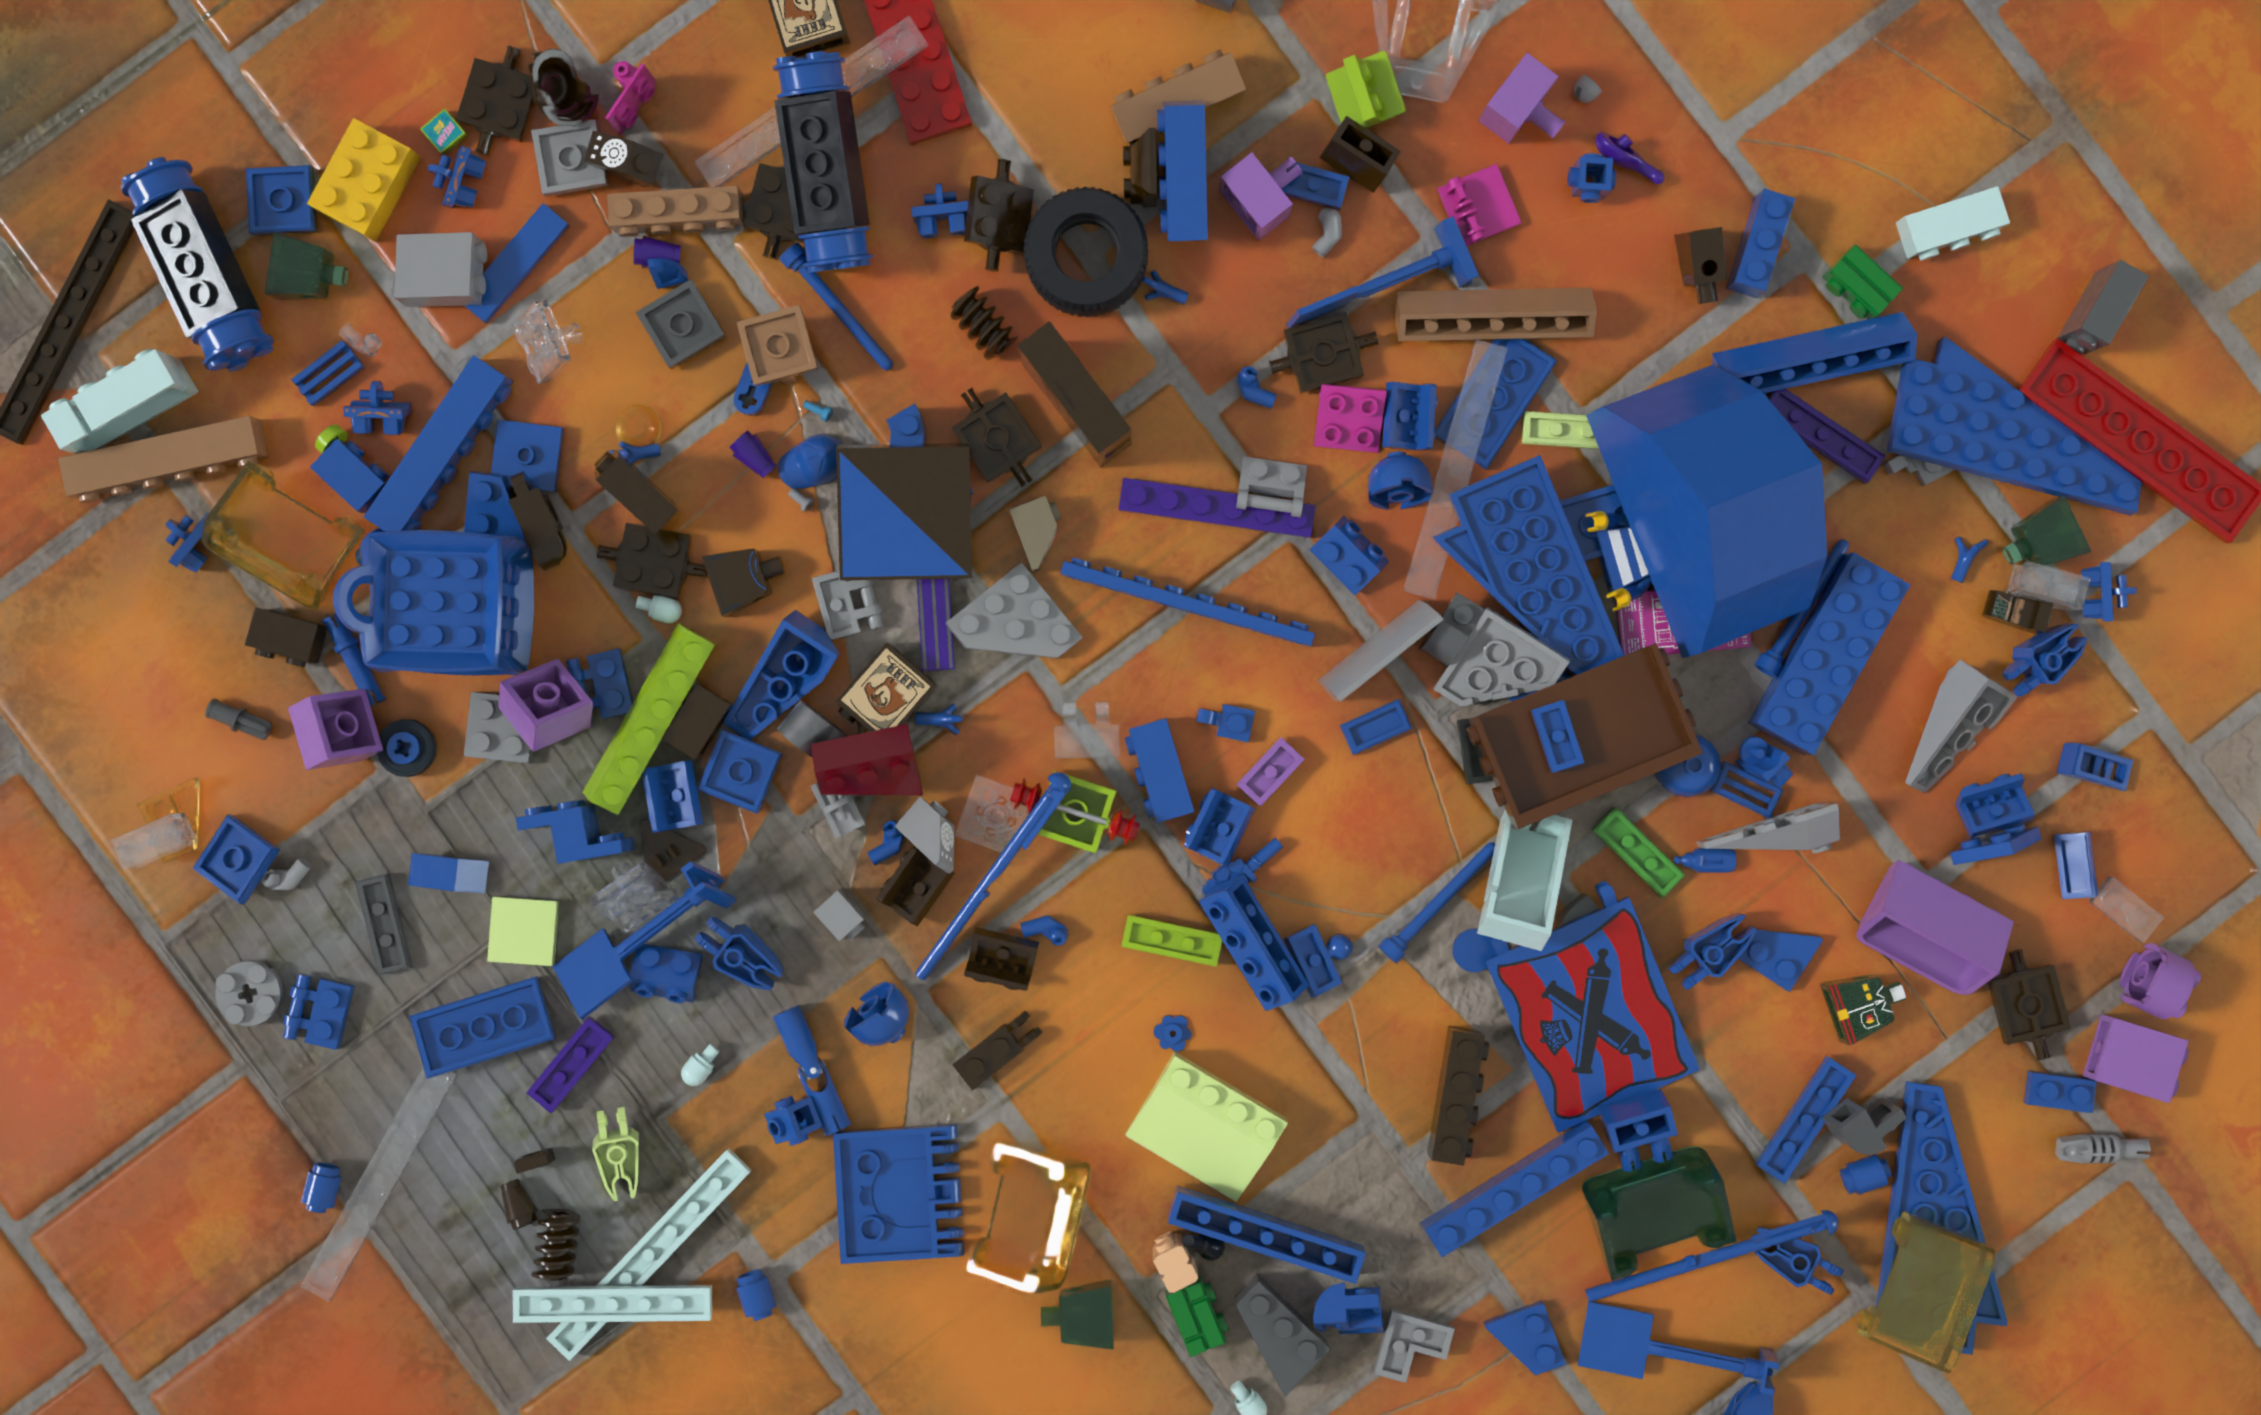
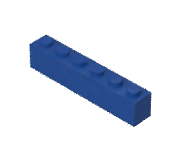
M1899 312L1712 353V365L1754 386L1763 393L1915 361L1917 333L1905 314Z
M473 355L364 515V518L385 532L419 530L421 526L419 520L425 511H430L436 505L439 499L437 493L444 484H449L457 473L456 465L462 457L466 458L475 447V441H473L480 430H486L491 424L494 417L492 414L499 403L503 404L510 396L512 391L510 386L513 381Z
M1584 1121L1420 1223L1441 1257H1444L1602 1159L1609 1152L1592 1125Z
M1177 1185L1167 1215L1168 1224L1354 1284L1357 1283L1366 1255V1251L1361 1244Z

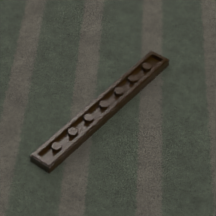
M109 199L107 200L0 407V435L21 445L26 440L135 229L131 221L134 218L132 211Z

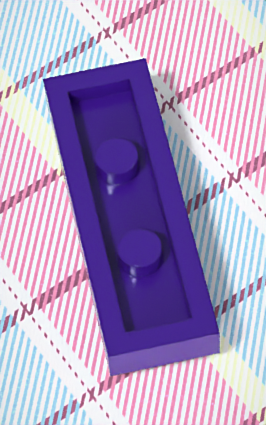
M589 1016L526 1094L548 1112L553 1113L615 1038V1035L593 1017Z

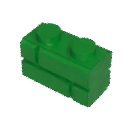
M1856 244L1848 248L1822 276L1827 281L1825 284L1826 288L1837 297L1842 295L1851 303L1849 306L1850 310L1860 319L1877 317L1903 289L1899 283Z
M1198 1276L1196 1282L1175 1293H1169L1167 1289L1165 1290L1166 1299L1190 1357L1226 1342L1225 1332L1230 1330L1223 1312L1216 1314L1212 1302L1217 1301L1210 1282L1204 1284L1202 1277Z

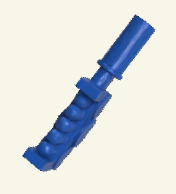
M1275 837L1254 856L1252 855V858L1246 863L1240 857H1236L1230 861L1228 867L1219 865L1217 869L1212 871V878H1208L1206 884L1202 886V892L1206 895L1215 886L1243 875L1248 884L1251 881L1254 883L1257 880L1254 872L1262 868V865L1278 853L1283 846Z

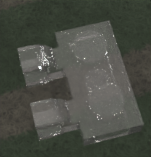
M1096 701V724L1077 725L1076 702H1063L1064 725H1054L1055 758L1120 757L1119 724H1109V701Z

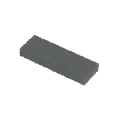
M390 873L355 881L378 976L412 968L413 965Z

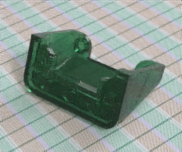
M1686 1147L1673 1151L1674 1157L1671 1160L1667 1161L1664 1154V1162L1658 1163L1651 1158L1642 1161L1643 1165L1638 1170L1632 1164L1633 1171L1626 1172L1619 1168L1591 1177L1583 1183L1584 1200L1606 1270L1612 1281L1628 1277L1637 1270L1639 1266L1637 1254L1697 1236L1703 1245L1711 1248H1720L1737 1242L1724 1180L1703 1148Z

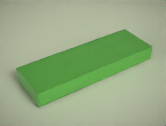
M1613 807L1591 829L1660 898H1664L1685 876L1617 807Z

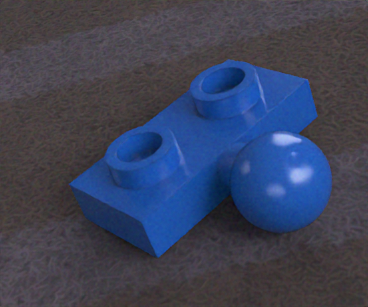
M1312 924L1283 938L1291 956L1309 984L1306 989L1310 997H1317L1342 984L1332 958L1343 960L1352 953L1353 945L1346 935L1336 934L1328 940L1327 946H1325L1316 925Z

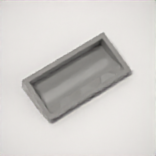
M1417 600L1317 681L1333 701L1341 702L1444 619L1427 603Z

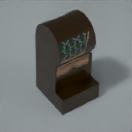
M1989 590L1982 616L2033 634L2046 633L2054 604L2035 601L2021 596L2017 597L2001 591Z

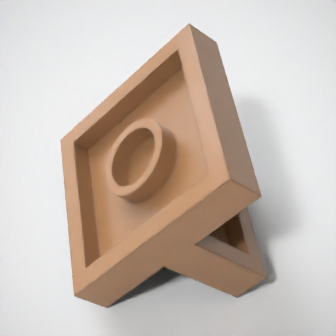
M800 304L736 322L755 387L779 380L784 384L798 381L797 375L818 370Z

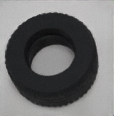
M1095 187L1067 189L1066 192L1062 191L1058 195L1052 196L1051 200L1048 199L1045 204L1040 206V210L1036 211L1035 216L1031 219V224L1028 225L1024 240V257L1027 272L1037 293L1049 305L1054 306L1055 309L1062 310L1063 313H1069L1072 316L1077 315V317L1105 315L1107 312L1110 313L1114 309L1120 308V305H1124L1140 287L1148 262L1146 231L1139 216L1136 215V211L1131 208L1128 202L1125 203L1124 199L1119 198L1118 195L1111 194L1110 191H1104L1101 188L1095 189ZM1081 224H1093L1104 228L1112 235L1117 247V258L1113 268L1107 275L1098 280L1084 282L1074 280L1063 273L1056 260V246L1061 235L1068 229Z

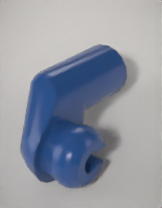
M895 820L887 821L884 824L882 844L868 851V855L875 866L898 854L902 849L904 835L895 827L898 823Z

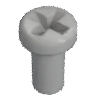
M792 488L788 493V496L801 505L800 509L803 512H807L814 503V499L811 497L806 498L795 488Z

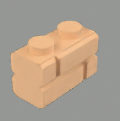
M1172 1231L1157 1237L1154 1240L1156 1244L1153 1247V1262L1159 1274L1162 1275V1280L1169 1293H1175L1196 1282L1198 1279L1197 1263L1191 1251H1188V1248L1183 1245L1182 1234L1176 1233L1173 1235Z

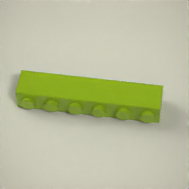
M680 623L677 624L582 792L590 802L619 815L715 646L706 637Z

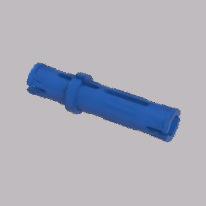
M336 613L333 615L338 628L330 616L323 619L322 622L325 624L336 645L334 647L336 654H341L358 689L366 690L370 707L375 705L370 692H373L378 704L386 700L387 698L382 693L370 668L363 662L362 652L358 647L360 644L359 639L353 637L350 629L339 620Z

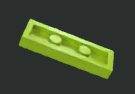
M1128 914L1121 947L1217 967L1222 939L1216 932Z

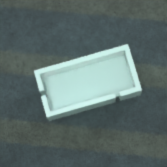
M147 349L138 353L134 357L135 361L130 364L110 369L106 373L107 377L99 382H90L81 386L77 390L78 394L74 395L72 400L69 401L67 398H63L53 402L49 406L50 410L41 414V417L60 450L79 454L107 446L197 394L199 391L179 358L167 355L156 349Z
M1505 809L1499 823L1484 897L1485 903L1482 907L1477 934L1542 951L1552 932L1572 819L1552 815L1540 820L1534 831L1529 830L1532 824L1521 829H1513Z

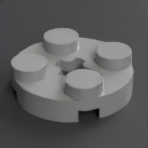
M256 960L239 962L227 968L217 978L215 990L217 1006L225 1016V1019L231 1024L254 1026L270 1020L276 1014L275 1012L284 998V985L278 972L262 964L263 962ZM247 984L250 989L256 988L257 995L253 996V1002H249L247 998L243 997L242 992L245 991V985Z

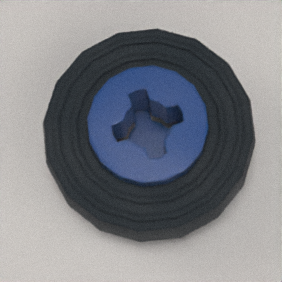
M401 719L391 722L379 735L383 751L377 753L379 762L388 772L396 776L412 777L422 774L432 765L436 757L437 743L434 734L425 724L417 720Z

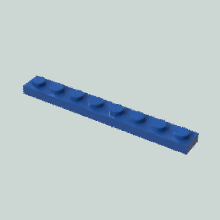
M1072 558L1071 563L1064 561L1060 574L1064 577L1303 646H1312L1315 633L1308 632L1309 625L1291 621L1288 626L1277 623L1278 617L1272 614L1259 612L1258 617L1246 614V607L1233 603H1228L1227 608L1215 605V598L1202 594H1197L1196 599L1183 595L1184 589L1171 585H1166L1165 590L1152 587L1153 580L1140 576H1135L1133 581L1121 578V571L1108 567H1103V571L1100 572L1090 569L1091 563L1081 559Z

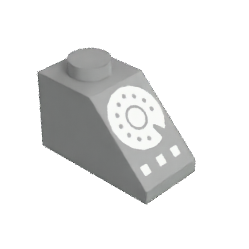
M919 797L895 827L936 866L950 874L954 869L955 825L946 817L949 811L939 802L933 800L932 803H929L922 797Z

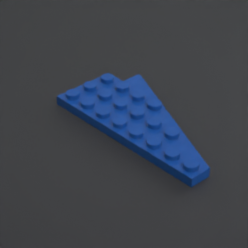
M1942 337L1937 341L1934 364L1918 359L1902 363L1887 452L2130 516L2138 512L2142 485L2140 480L2024 397L2021 391L2014 388L1950 339Z
M1540 455L1448 494L1461 525L1433 536L1434 541L1534 637L1569 658L1570 662L1567 668L1574 675L1624 656Z
M1906 1081L1902 1106L1906 1119L1900 1123L1872 1339L1875 1342L1973 1355L1977 1322L2007 1326L2008 1321L1943 1088L1939 1085Z

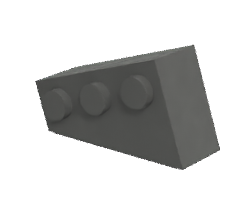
M1256 1273L1235 1295V1302L1272 1375L1286 1397L1330 1350L1327 1339Z

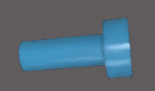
M808 400L803 404L804 408L820 415L821 420L828 422L832 416L833 409L828 406L822 408Z

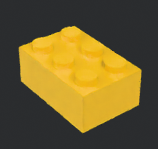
M353 118L307 204L318 212L376 242L422 157L411 148Z

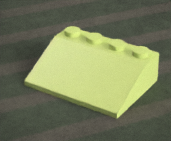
M1174 1051L1125 1136L1237 1202L1274 1148L1288 1122L1283 1115Z

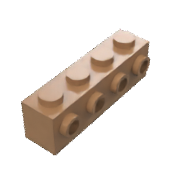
M1221 49L1203 56L1205 63L1193 68L1190 62L1174 69L1175 76L1163 81L1162 76L1145 82V90L1133 94L1132 89L1114 96L1116 103L1109 105L1124 142L1128 143L1141 137L1148 128L1158 129L1157 110L1163 109V101L1202 100L1206 108L1246 90L1232 53L1223 54Z
M738 186L607 194L609 227L621 237H635L642 232H651L654 235H667L674 230L699 233L703 232L705 228L730 231L735 230L736 226H743L745 219L744 196Z

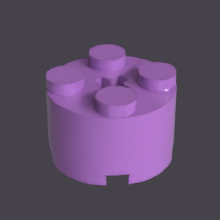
M2148 943L2142 946L2146 950L2141 954L2135 952L2129 958L2122 971L2119 985L2125 988V995L2120 994L2121 999L2125 1003L2160 1019L2182 1017L2187 1009V1000L2193 988L2200 982V971L2194 968L2190 960L2156 944Z

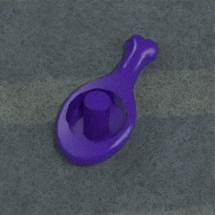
M1605 132L1597 134L1595 145L1604 158H1613V164L1636 171L1654 184H1662L1664 173L1644 161L1637 152L1629 147L1633 144V141L1627 134H1624L1619 139Z

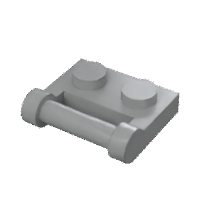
M1243 456L1236 508L1246 510V507L1287 512L1291 513L1292 517L1301 518L1307 465ZM1248 492L1293 498V500L1248 494Z

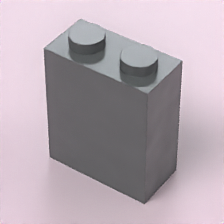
M2119 260L2096 271L2057 338L2079 354H2087L2109 345L2149 276L2123 260Z

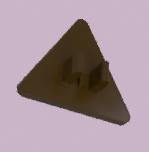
M644 819L640 822L645 882L648 890H654L679 872L690 861L693 862L706 852L704 845L671 830L653 833L649 820Z

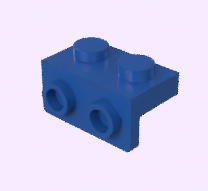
M1386 383L1383 448L1408 451H1422L1433 448V442L1436 437L1434 427L1435 409L1438 404L1436 384Z
M1345 516L1310 549L1354 596L1389 562L1385 557L1384 551L1377 544L1371 543L1362 534V530L1357 523L1348 520Z
M692 760L644 769L642 785L646 794L648 818L653 833L703 824Z
M2003 774L1993 779L1991 783L1981 786L1979 783H1973L1961 790L1955 806L1970 839L2033 820L2035 813L2022 788L2025 780L2022 774L2014 776Z
M1211 788L1210 792L1203 797L1200 803V812L1196 821L1189 826L1186 832L1184 847L1228 867L1256 808Z
M643 944L636 949L629 974L633 979V982L629 984L630 990L646 998L653 997L654 995L665 997L674 1003L694 1002L696 996L695 986L703 960L702 954Z

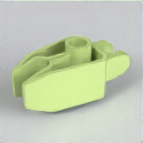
M625 1107L617 1108L616 1116L620 1129L611 1131L607 1129L608 1120L605 1111H597L599 1133L594 1138L592 1146L604 1186L614 1201H618L616 1181L620 1179V1173L621 1178L628 1181L631 1198L635 1197L638 1185L639 1132L632 1127H628Z

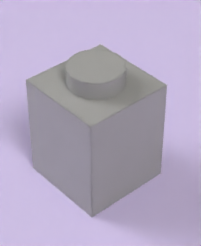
M842 889L837 890L813 912L838 941L845 937L851 941L865 928L861 922L867 917Z

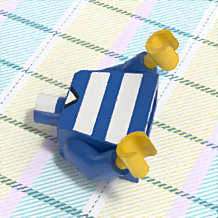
M1603 511L1587 513L1586 517H1592L1594 520V527L1587 528V531L1596 534L1603 555L1598 558L1608 592H1610L1606 597L1610 598L1613 596L1616 598L1617 607L1613 608V611H1618L1629 606L1633 600L1641 597L1652 585V581L1626 515L1605 513Z

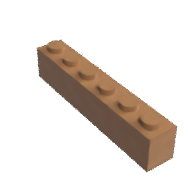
M1592 287L1396 292L1395 324L1398 341L1594 337L1597 307Z
M245 416L58 458L66 496L79 499L80 503H89L100 500V495L111 493L112 496L130 494L132 493L131 488L142 485L144 489L161 487L164 485L163 481L175 478V482L193 480L196 473L205 471L207 475L221 474L227 472L226 467L238 464L239 468L256 466L259 464V459L268 458V452L261 420L252 416Z

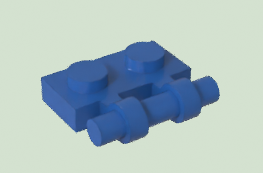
M618 648L587 656L590 669L581 670L578 658L566 661L568 672L585 693L584 681L593 679L597 697L590 698L593 701L592 709L599 707L602 719L627 714L634 701L621 649Z
M299 973L296 984L292 985L289 995L292 997L289 1013L285 1014L283 1025H285L283 1038L296 1040L298 1029L302 1028L307 1030L305 1043L334 1050L339 1049L355 985L321 978L319 979L317 989L309 988L311 976ZM305 1000L314 1001L310 1018L302 1016Z

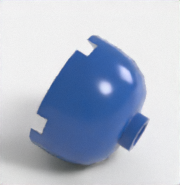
M1405 452L1389 453L1386 458L1380 460L1371 469L1368 476L1369 503L1380 509L1389 510L1388 503H1402L1400 509L1420 506L1431 499L1430 493L1433 494L1432 478L1429 469L1421 460L1406 455Z
M1695 734L1703 754L1655 773L1658 782L1672 795L1686 798L1700 796L1711 789L1718 780L1721 770L1720 755L1714 745L1703 736Z
M886 981L864 993L859 998L864 1003L857 1011L851 1007L844 1019V1027L857 1040L868 1046H880L889 1042L895 1043L904 1035L905 1026L909 1018V1006L902 992L892 982L890 985Z

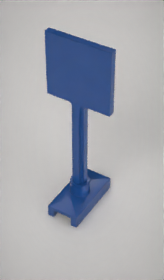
M1452 216L1441 221L1434 228L1442 248L1433 251L1431 256L1365 282L1360 286L1356 285L1298 309L1286 323L1287 328L1309 322L1347 306L1353 299L1368 297L1435 268L1440 270L1450 266L1459 288L1472 283V279L1479 277V274L1454 217Z
M690 861L681 868L691 886L685 891V895L615 947L606 929L602 928L552 966L578 1017L584 1019L633 982L623 960L693 906L697 907L705 900L726 909L736 902L735 897L718 888L719 885L725 882L722 875Z
M1588 1300L1578 1366L1643 1379L1647 1355L1652 1354L1742 1373V1376L1756 1380L1760 1393L1774 1396L1775 1388L1770 1376L1773 1374V1369L1778 1370L1779 1361L1774 1349L1760 1347L1757 1359L1746 1356L1742 1359L1651 1340L1653 1313L1594 1301L1589 1302Z

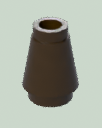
M519 1179L509 1181L500 1186L507 1224H511L513 1230L525 1227L538 1220L536 1216L538 1210Z

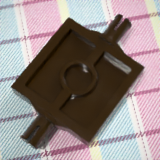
M507 46L503 64L474 59L456 117L457 122L474 127L481 133L475 151L484 155H489L494 137H505L521 142L533 105L530 91L531 76L521 73L515 68L521 52L516 47Z
M998 159L996 178L991 179L979 175L971 177L964 242L979 245L984 250H987L985 270L993 272L999 271L1001 252L1007 251L1015 254H1024V240L1028 225L1030 224L1034 189L1016 185L1009 180L1011 161L1006 159Z
M759 163L743 227L760 232L767 237L762 256L769 258L770 254V259L776 260L780 241H793L804 244V240L798 239V236L810 233L794 234L785 168H776Z
M1346 312L1284 329L1283 333L1288 347L1287 356L1269 361V366L1272 367V374L1291 369L1297 379L1301 394L1319 389L1321 384L1334 385L1359 378L1364 375L1360 362V349L1378 345L1377 334L1373 331L1372 333L1357 337L1350 327Z
M973 388L968 389L967 391L973 402L966 392L961 394V397H963L971 412L966 419L952 427L953 431L961 443H969L970 457L988 483L1002 474L1012 472L1021 487L1026 486L1020 473L1028 484L1033 479L1022 464L1030 455L1040 450L1042 446L1006 392L995 400L982 404Z
M626 523L623 540L618 548L598 546L600 552L597 551V558L615 561L616 573L613 582L615 588L657 596L662 595L679 600L681 586L687 575L707 577L705 565L690 562L688 552L692 537L689 534L662 529L654 534L646 526Z
M2023 950L2010 951L2008 954L2013 971L2006 976L1991 979L1987 982L2003 1043L2010 1045L2021 1041L2032 1042L2036 1060L2048 1059L2051 1055L2049 1054L2046 1038H2049L2056 1032L2071 1029L2055 966L2049 964L2037 968H2027Z

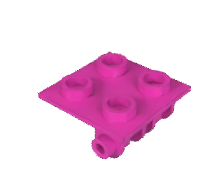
M620 61L613 68V74L624 87V90L605 118L620 135H622L625 129L629 130L634 125L638 117L637 110L643 102L647 103L651 99L656 89L654 85L657 81L643 63L637 69L626 61Z
M1497 164L1461 179L1460 176L1449 180L1448 184L1437 188L1449 218L1454 217L1466 246L1522 223Z
M1321 384L1314 446L1378 453L1387 391Z

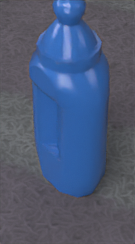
M1697 848L1692 852H1687L1682 857H1674V862L1676 864L1682 863L1687 868H1692L1699 873H1729L1736 868V852L1732 849Z

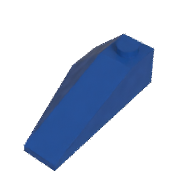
M794 610L785 617L723 723L751 740L825 680L840 653L823 627L797 610Z

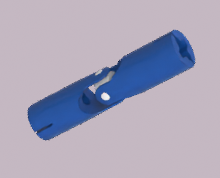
M800 1005L774 1015L773 1019L789 1056L796 1063L800 1064L801 1068L798 1067V1076L807 1097L811 1096L822 1124L821 1129L824 1136L838 1132V1129L842 1130L851 1125V1121L825 1063L820 1058L817 1060L816 1042ZM824 1072L826 1077L825 1086L820 1091L811 1090L806 1080L815 1079Z

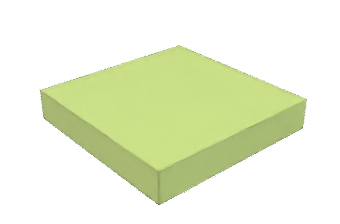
M493 896L487 962L554 966L559 901Z

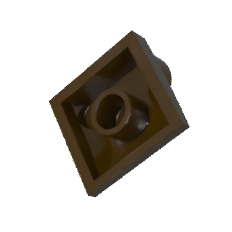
M1148 128L1139 139L1130 141V146H1123V166H1130V178H1124V198H1131V205H1142L1144 208L1157 206L1156 128Z

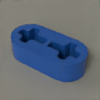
M748 362L743 370L733 401L739 412L747 416H754L762 411L773 382L755 387ZM752 387L756 388L753 398L757 400V404L755 406L750 405L748 409H744L745 403L741 401L742 396H749Z

